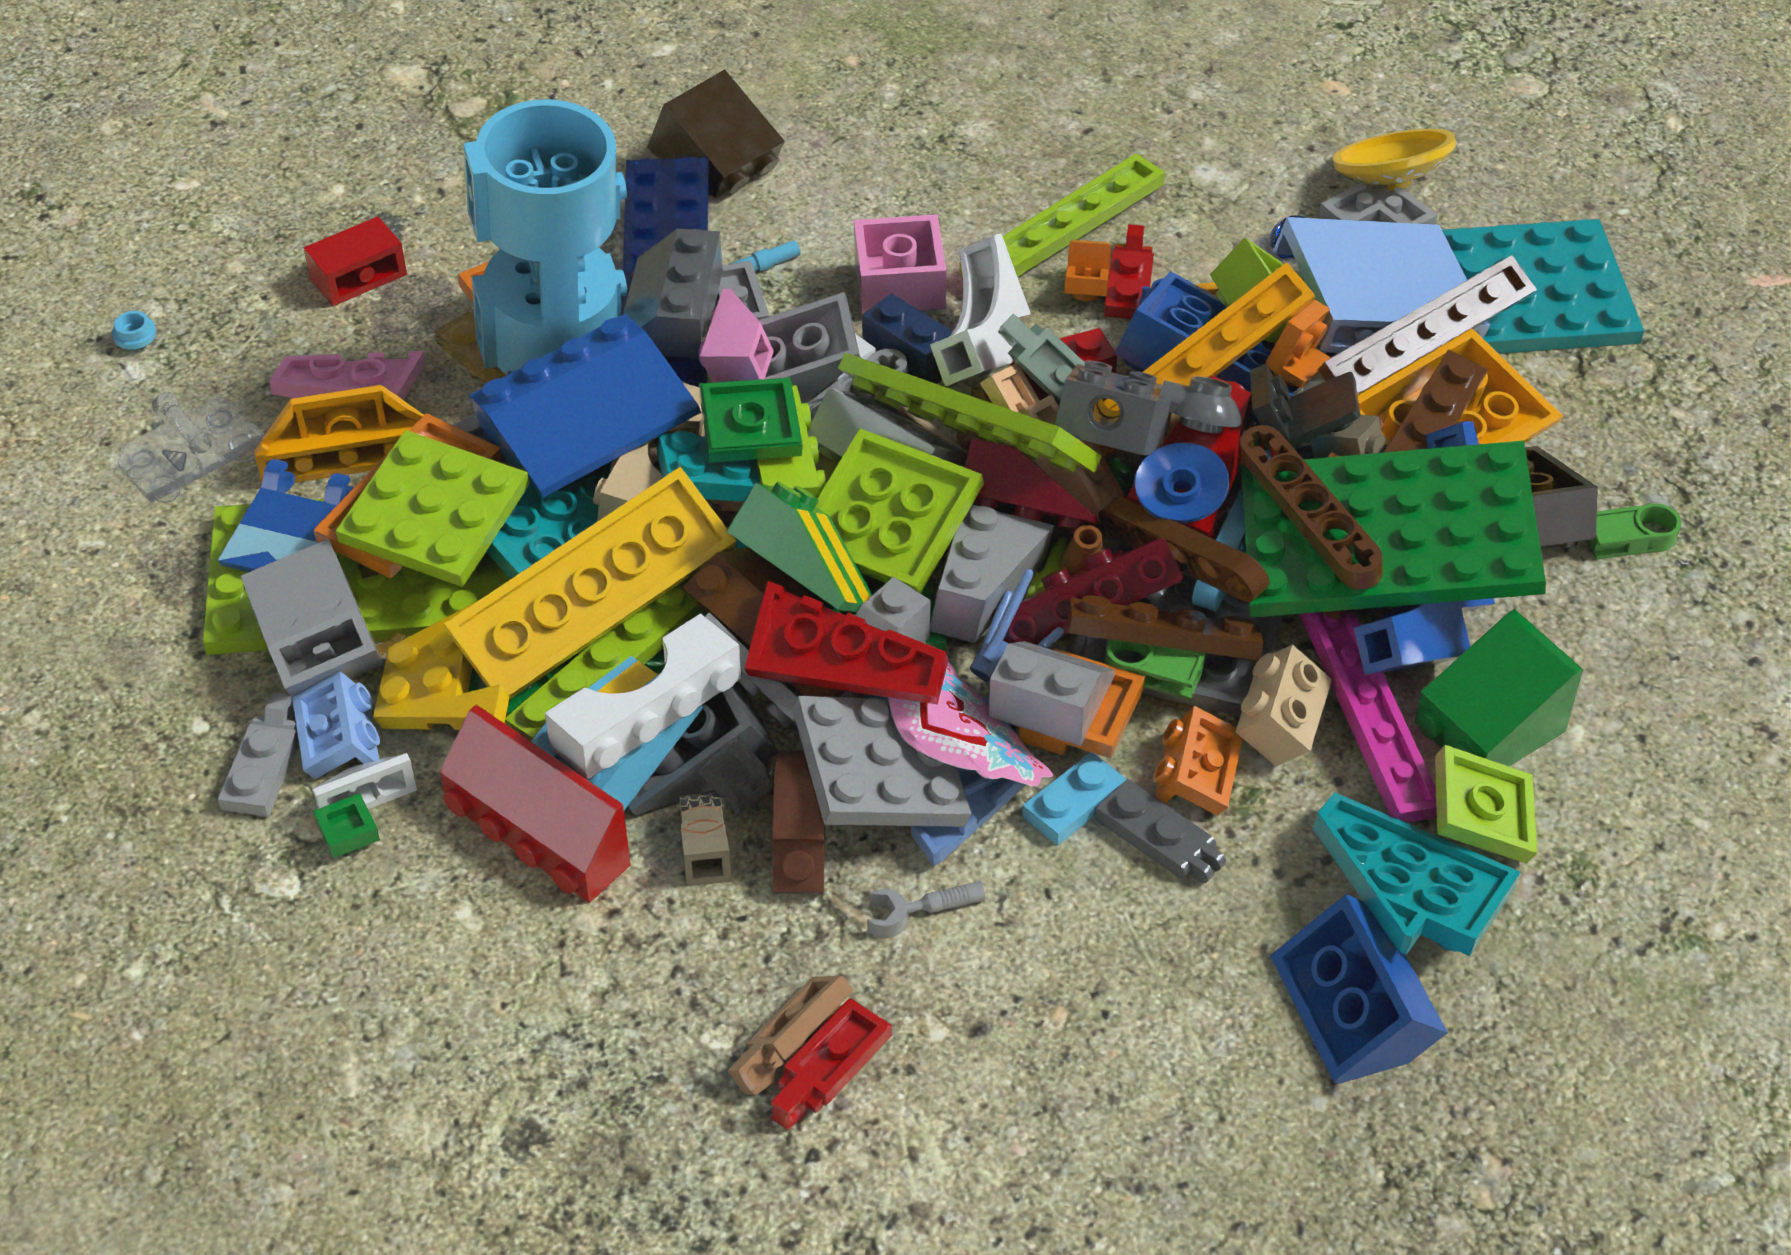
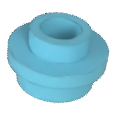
M128 311L116 318L112 336L117 346L123 349L138 350L144 348L155 339L156 328L154 322L145 313Z

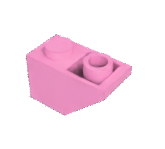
M722 289L717 307H714L711 312V324L706 339L701 342L699 347L700 363L705 367L712 383L765 379L774 352L760 321L731 289Z

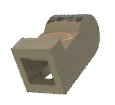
M720 792L679 796L682 824L680 825L687 886L732 881L730 851ZM721 859L716 867L709 870L698 869L692 864V861Z

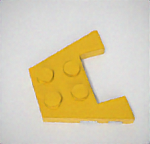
M471 605L389 647L373 713V718L382 729L431 730L434 724H450L454 730H460L469 710L476 704L505 723L510 696L501 684L468 692L473 667L444 629V623Z

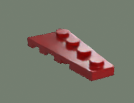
M768 581L744 669L750 677L938 705L948 657L943 650L890 629L887 631L867 624L863 618L847 613V615L824 607L823 603L805 595L803 598L785 591L783 586Z

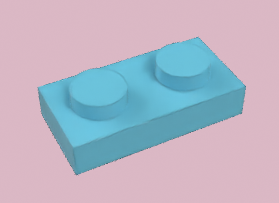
M1090 752L1023 805L1022 817L1058 846L1096 816V807L1127 779L1096 754Z

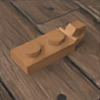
M844 976L811 977L746 1043L749 1049L727 1070L745 1095H757L775 1081L776 1068L782 1066L783 1061L790 1060L807 1043L806 1038L818 1026L824 1025L841 1007L840 1004L853 991Z

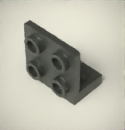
M1267 364L1250 370L1252 409L1260 425H1267L1278 430L1295 450L1305 447L1313 438L1329 431L1339 432L1353 424L1354 420L1361 416L1356 379L1351 371L1290 397L1283 378L1280 375L1273 377Z

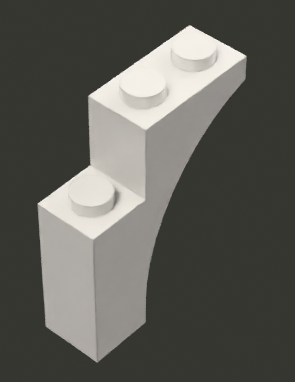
M1002 234L993 235L958 250L963 275V304L959 322L949 337L930 345L945 387L991 374L1008 367L1014 361L1008 354L1012 347L998 333V330L1013 313L1019 319L1031 313Z

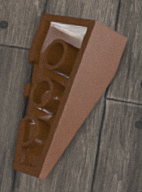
M749 547L716 553L683 586L685 591L706 615L710 613L748 650L750 649L768 581L783 586L785 591L803 598L805 595L813 598L808 588ZM786 682L801 696L840 697L845 692L843 690Z

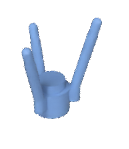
M1031 569L1024 571L1013 594L1011 591L1004 593L983 645L970 666L971 672L988 684H990V678L1008 645L1003 639L1033 577ZM1057 627L1038 646L1049 649L1063 635L1064 630L1061 627Z

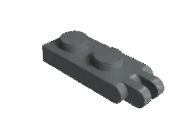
M1129 779L1125 780L1096 807V821L1179 878H1185L1189 874L1199 882L1207 883L1214 876L1213 870L1219 871L1226 864L1224 855L1215 849L1217 844L1210 834Z

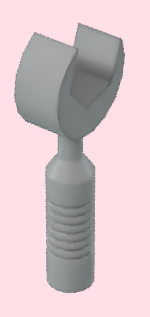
M981 881L934 891L926 893L921 900L907 903L903 895L895 890H876L870 893V906L888 907L891 914L886 920L867 919V931L880 938L894 937L906 928L908 913L920 910L933 913L984 901L985 892Z

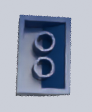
M1345 894L1270 955L1333 1082L1341 1084L1409 1064L1448 1033L1407 956L1398 951L1362 900Z

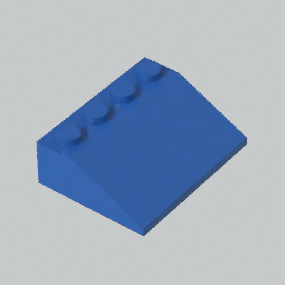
M1170 271L1136 309L1114 354L1123 358L1125 364L1130 368L1143 372L1227 307L1217 296ZM1262 340L1215 377L1226 382H1236L1246 391L1251 392L1250 370L1265 364L1276 343ZM1286 385L1290 397L1296 395L1300 389L1297 386ZM1252 409V420L1255 421L1256 426L1260 425V423L1257 420Z
M626 314L606 320L593 331L566 341L562 347L541 358L529 360L522 368L500 379L489 381L483 388L469 395L484 437L490 443L500 447L501 455L514 468L528 472L530 485L543 498L701 413L696 400L648 334Z

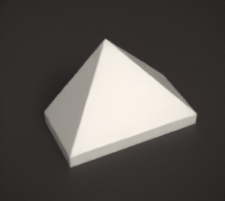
M407 753L350 767L313 789L318 809L358 793L361 794L367 808L370 809L417 791L411 761Z

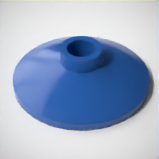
M1173 443L1156 449L1141 462L1135 476V491L1143 508L1156 518L1171 519L1178 523H1190L1208 517L1223 504L1229 490V474L1222 459L1212 450L1194 443ZM1180 489L1188 490V492L1179 493L1176 491Z

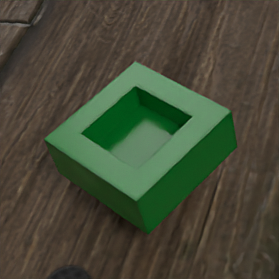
M360 793L313 811L315 822L332 858L339 857L380 840L378 828Z

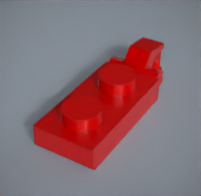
M1128 224L1126 244H1115V250H1112L1104 317L1132 319L1136 309L1139 307L1143 286H1151L1154 253H1152L1153 247L1143 246L1144 225Z
M849 998L784 1066V1075L778 1082V1088L781 1091L771 1101L773 1106L771 1119L786 1130H789L805 1115L808 1108L817 1113L824 1105L827 1106L891 1038L892 1025L852 998Z

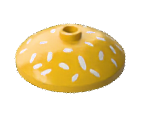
M1413 129L1370 137L1352 143L1337 151L1333 155L1334 168L1342 175L1365 184L1387 185L1389 190H1394L1396 186L1404 189L1412 185L1411 180L1430 173L1450 156L1456 146L1455 135L1443 129Z

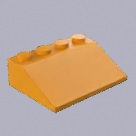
M1472 328L1358 395L1360 414L1379 416L1382 435L1385 437L1388 447L1449 349L1488 369L1483 382L1458 423L1473 421L1479 444L1523 440L1526 443L1559 423L1563 417L1551 403Z

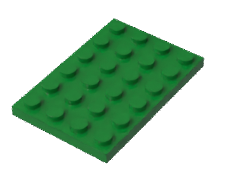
M1524 440L1303 459L1382 552L1383 577L1379 583L1367 589H1354L1345 585L1246 466L1241 465L1246 554L1253 557L1263 567L1270 581L1269 587L1250 602L1251 617L1546 594V579ZM1284 471L1275 475L1274 479L1280 482H1289L1297 478L1298 475L1294 472ZM1307 500L1300 503L1298 507L1305 511H1313L1320 508L1323 504L1316 500ZM1332 529L1324 533L1323 537L1331 541H1337L1345 538L1348 533L1340 529ZM1353 552V553H1351V555H1352V565L1358 563L1357 560L1354 558V552Z

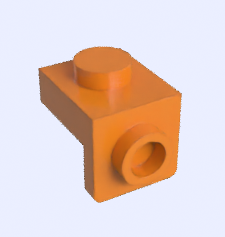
M1071 240L1069 242L1064 293L1073 294V298L1082 301H1094L1098 299V296H1107L1111 244L1109 242Z

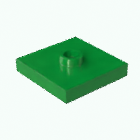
M791 377L699 383V396L709 463L802 456L803 444Z

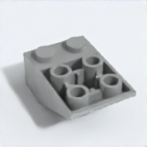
M329 539L241 575L267 648L285 690L292 697L339 670L349 679H352L384 665Z

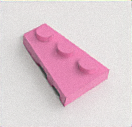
M408 351V359H385L384 352L368 353L367 359L359 361H344L343 357L339 354L285 356L270 379L271 394L299 398L382 385L404 400L425 366L424 351Z

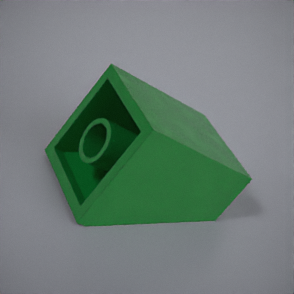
M1513 609L1420 692L1414 723L1426 738L1435 741L1441 748L1447 745L1506 766H1511L1566 732L1583 669L1516 609Z

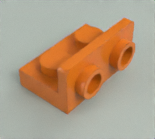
M1314 300L1287 322L1265 362L1269 369L1274 372V377L1280 375L1286 385L1303 388L1319 374L1317 369L1330 359L1328 355L1315 348L1328 329V325L1323 323L1330 308Z
M1196 706L1189 710L1180 720L1173 719L1166 728L1162 738V744L1166 748L1164 757L1159 762L1153 775V782L1157 783L1154 797L1166 804L1174 795H1178L1219 816L1229 805L1243 740L1236 733L1237 728Z

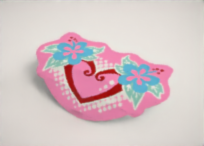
M949 662L938 705L888 697L894 723L904 741L917 751L931 758L959 768L976 770L984 778L998 779L1002 777L1029 786H1038L1041 783L1042 777L1054 776L1049 768L1028 751L1014 731L1000 720L989 717V707L985 700L959 677Z

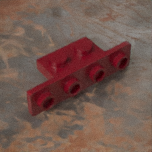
M1164 537L1157 538L1125 554L1122 549L1111 554L1109 548H1105L1084 558L1083 561L1086 566L1069 574L1066 568H1062L1041 579L1043 586L1037 589L1035 596L1020 603L1003 641L1008 644L1025 641L1038 645L1057 627H1061L1064 630L1063 635L1069 633L1067 615L1070 598L1083 599L1085 596L1093 595L1106 598L1111 604L1128 606L1180 582L1183 575Z

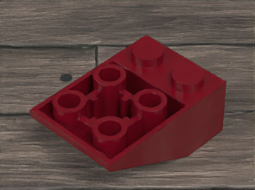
M975 438L971 439L965 468L982 474L984 485L972 505L986 506L999 512L1055 525L1064 529L1063 534L1069 537H1073L1075 531L1083 525L1096 527L1103 536L1104 529L1095 515L1020 450L1011 446Z

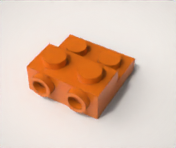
M1054 648V651L1114 669L1115 676L1081 746L1017 726L1019 727V738L1025 744L1062 756L1065 755L1070 745L1111 759L1144 690L1145 676Z

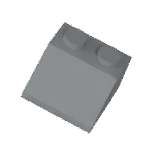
M1025 641L1009 643L990 678L989 717L1081 746L1115 676V670Z

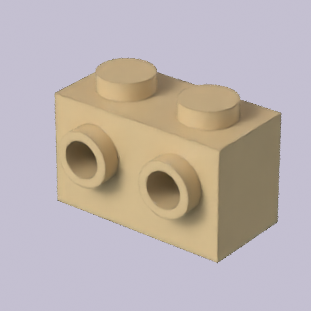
M1290 645L1274 654L1268 653L1255 664L1252 672L1254 677L1248 695L1241 704L1242 713L1236 729V733L1275 767L1311 751L1332 679L1316 666L1314 662L1294 645Z

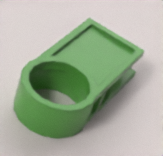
M1650 503L1641 506L1597 511L1596 539L1587 541L1596 560L1650 552H1663L1675 545L1682 522L1675 510L1663 504ZM1647 522L1662 524L1670 532L1656 533L1644 527L1643 524Z
M1109 639L1106 647L1105 664L1145 676V688L1191 701L1205 667L1203 663L1206 653ZM1124 650H1132L1142 654L1145 659L1136 663H1126L1118 660L1114 654Z

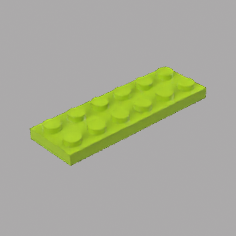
M845 352L838 366L839 370L853 378L850 384L852 387L875 396L873 400L886 407L898 410L899 406L908 408V413L928 422H932L933 418L943 420L942 425L958 433L967 435L968 430L978 433L977 437L981 440L1002 445L1005 442L1013 445L1025 456L1034 460H1038L1040 455L1050 459V464L1067 472L1075 473L1077 467L1095 473L1102 455L1059 426Z

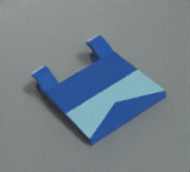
M277 459L270 460L265 468L260 490L218 559L220 565L251 572L317 544L314 529L354 488L353 486H348L350 477L339 473L332 474L326 486L323 502L287 494L286 492L294 485L295 476L293 473L285 471L288 468L287 462Z

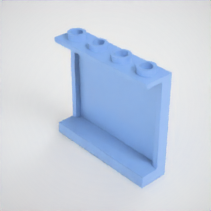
M1287 217L1273 249L1275 254L1294 255L1307 286L1315 294V300L1330 308L1323 323L1328 325V329L1316 346L1321 352L1341 353L1467 281L1440 226L1433 224ZM1487 321L1473 330L1484 339L1490 324Z

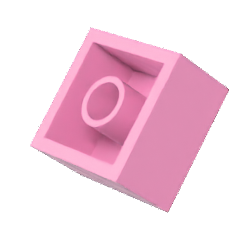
M937 214L854 220V258L862 314L891 293L918 310L946 309V265Z

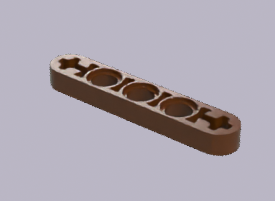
M1258 425L1246 430L1240 438L1241 458L1244 465L1345 585L1354 589H1367L1379 583L1383 577V556L1380 548L1283 435L1274 427L1267 425ZM1270 449L1271 458L1268 460L1265 450ZM1284 471L1294 472L1298 475L1297 478L1289 482H1280L1274 479L1275 475ZM1307 500H1316L1323 504L1320 508L1313 511H1305L1298 507L1300 503ZM1332 529H1340L1348 533L1345 538L1337 541H1331L1323 537L1324 533ZM1353 552H1354V558H1355V559L1357 560V562H1358L1357 564H1354V565H1352V555H1351V553H1353Z
M1118 496L1099 511L1098 516L1102 526L1118 542L1136 549L1157 538L1164 537L1181 572L1235 598L1249 603L1269 587L1270 581L1266 571L1253 557L1171 519L1156 518L1142 506Z

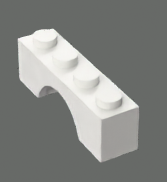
M700 613L663 637L665 667L661 674L650 684L631 692L619 694L602 693L583 688L547 711L545 718L550 748L584 778L590 779L603 769L616 764L621 757L644 742L654 739L659 732L677 720L692 714L697 707L718 693L730 689L735 682L740 680L739 644Z

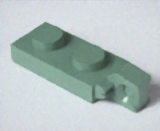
M1013 313L998 330V333L1012 347L1008 354L1015 360V364L1018 363L1021 369L1049 396L1052 395L1055 401L1060 404L1065 379L1077 364L1085 366V362L1048 327L1043 329L1038 324H1035L1030 329Z

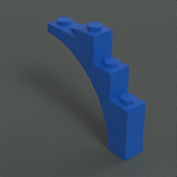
M1473 421L1460 422L1426 434L1428 449L1479 444ZM1494 598L1397 606L1376 622L1355 627L1354 631L1364 674L1369 675L1430 666L1457 659L1470 647L1463 613L1495 604Z

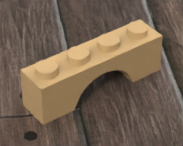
M683 383L701 410L699 388ZM702 410L700 414L665 433L673 434L677 431H687L697 436H705ZM658 436L612 460L609 477L607 479L602 477L594 492L593 503L599 505L597 522L663 478L662 474L653 466L659 460L656 451Z

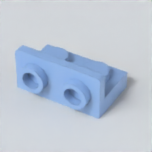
M339 670L293 696L292 701L303 770L312 778L317 779L355 757L363 764L379 760L377 745L380 744V738L373 726L370 711L373 708V700L364 685L361 683L355 684Z

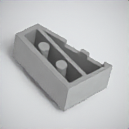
M972 505L954 535L939 585L930 631L975 643L990 627L1006 591L1014 593L1025 570L1031 569L1035 574V572H1040L1044 567L1054 525L999 512L986 506Z

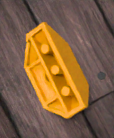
M382 385L292 398L254 450L261 484L268 462L273 459L287 462L288 468L285 471L294 474V483L329 478L335 473L348 475L371 471L394 447L405 430L409 431L424 415Z

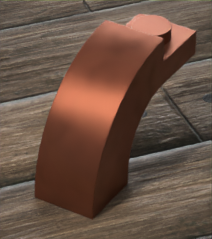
M778 750L773 802V893L824 894L825 824L804 750Z

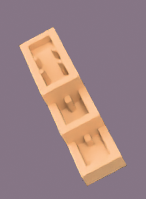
M1018 363L990 376L980 383L993 404L1055 425L1059 406L1054 397L1050 395L1039 401ZM1080 440L1085 445H1087L1088 447L1102 455L1096 443ZM1041 455L1038 460H1034L1047 475L1092 512L1099 523H1101L1098 516L1100 510L1118 496L1127 499L1103 456L1095 473L1077 467L1075 473H1070L1050 464V459Z

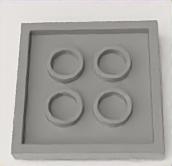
M797 697L793 713L824 824L966 826L971 816V811L957 767L931 758L905 742L894 723L888 699Z

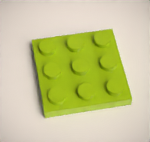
M859 428L818 497L819 502L816 507L830 516L860 573L884 583L895 577L921 594L984 485L982 474Z
M405 430L336 529L338 542L463 587L529 486L528 472Z

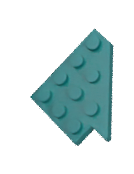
M1335 792L1317 812L1312 828L1395 947L1405 955L1408 954L1417 939L1422 935L1436 941L1445 950L1461 952L1471 956L1514 891L1521 874L1518 870Z

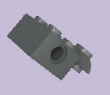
M1087 360L1085 361V366L1077 364L1065 379L1055 422L1056 426L1061 427L1077 439L1140 455H1151L1158 446L1162 445L1163 437L1167 436L1172 413L1181 416L1179 422L1182 425L1210 433H1220L1223 431V427L1240 426L1241 416L1235 401L1230 396L1232 386L1223 381L1193 376L1189 386L1166 380L1161 385L1156 383L1157 378L1153 375L1131 371L1129 376L1112 373V366L1106 363ZM1103 398L1114 400L1120 410L1109 409L1104 404Z

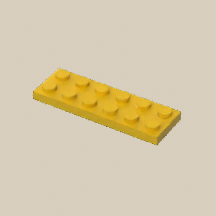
M679 467L444 623V629L485 685L490 687L501 684L510 696V700L691 577L716 553L729 551L735 547L736 540L727 532L726 526L683 469Z

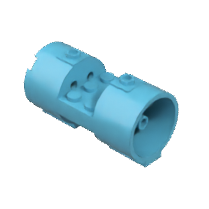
M543 99L511 105L497 112L486 121L479 131L476 141L463 143L467 212L477 242L491 240L492 243L500 248L490 259L484 275L472 276L476 341L485 369L498 367L506 375L522 368L529 360L541 358L562 347L566 341L593 331L606 320L618 317L621 314V296L627 295V284L623 270H616L610 253L606 254L599 248L611 235L616 219H620V200L627 197L623 173L616 172L615 137L608 124L596 113L583 106L566 101Z

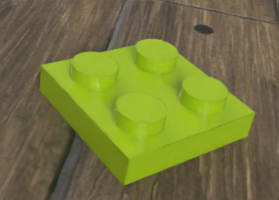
M1444 745L1435 755L1437 834L1527 864L1537 854L1533 774Z

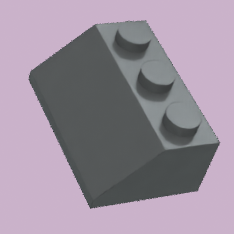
M677 228L637 259L623 314H626L648 334L663 356L699 359V347L701 342L706 339L711 324V312L715 307L723 272L720 231Z

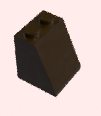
M724 69L663 104L647 148L652 154L705 192L717 198L728 190L730 193L737 192L749 181L750 177L758 172L761 175L770 172L780 161L778 155L785 141Z

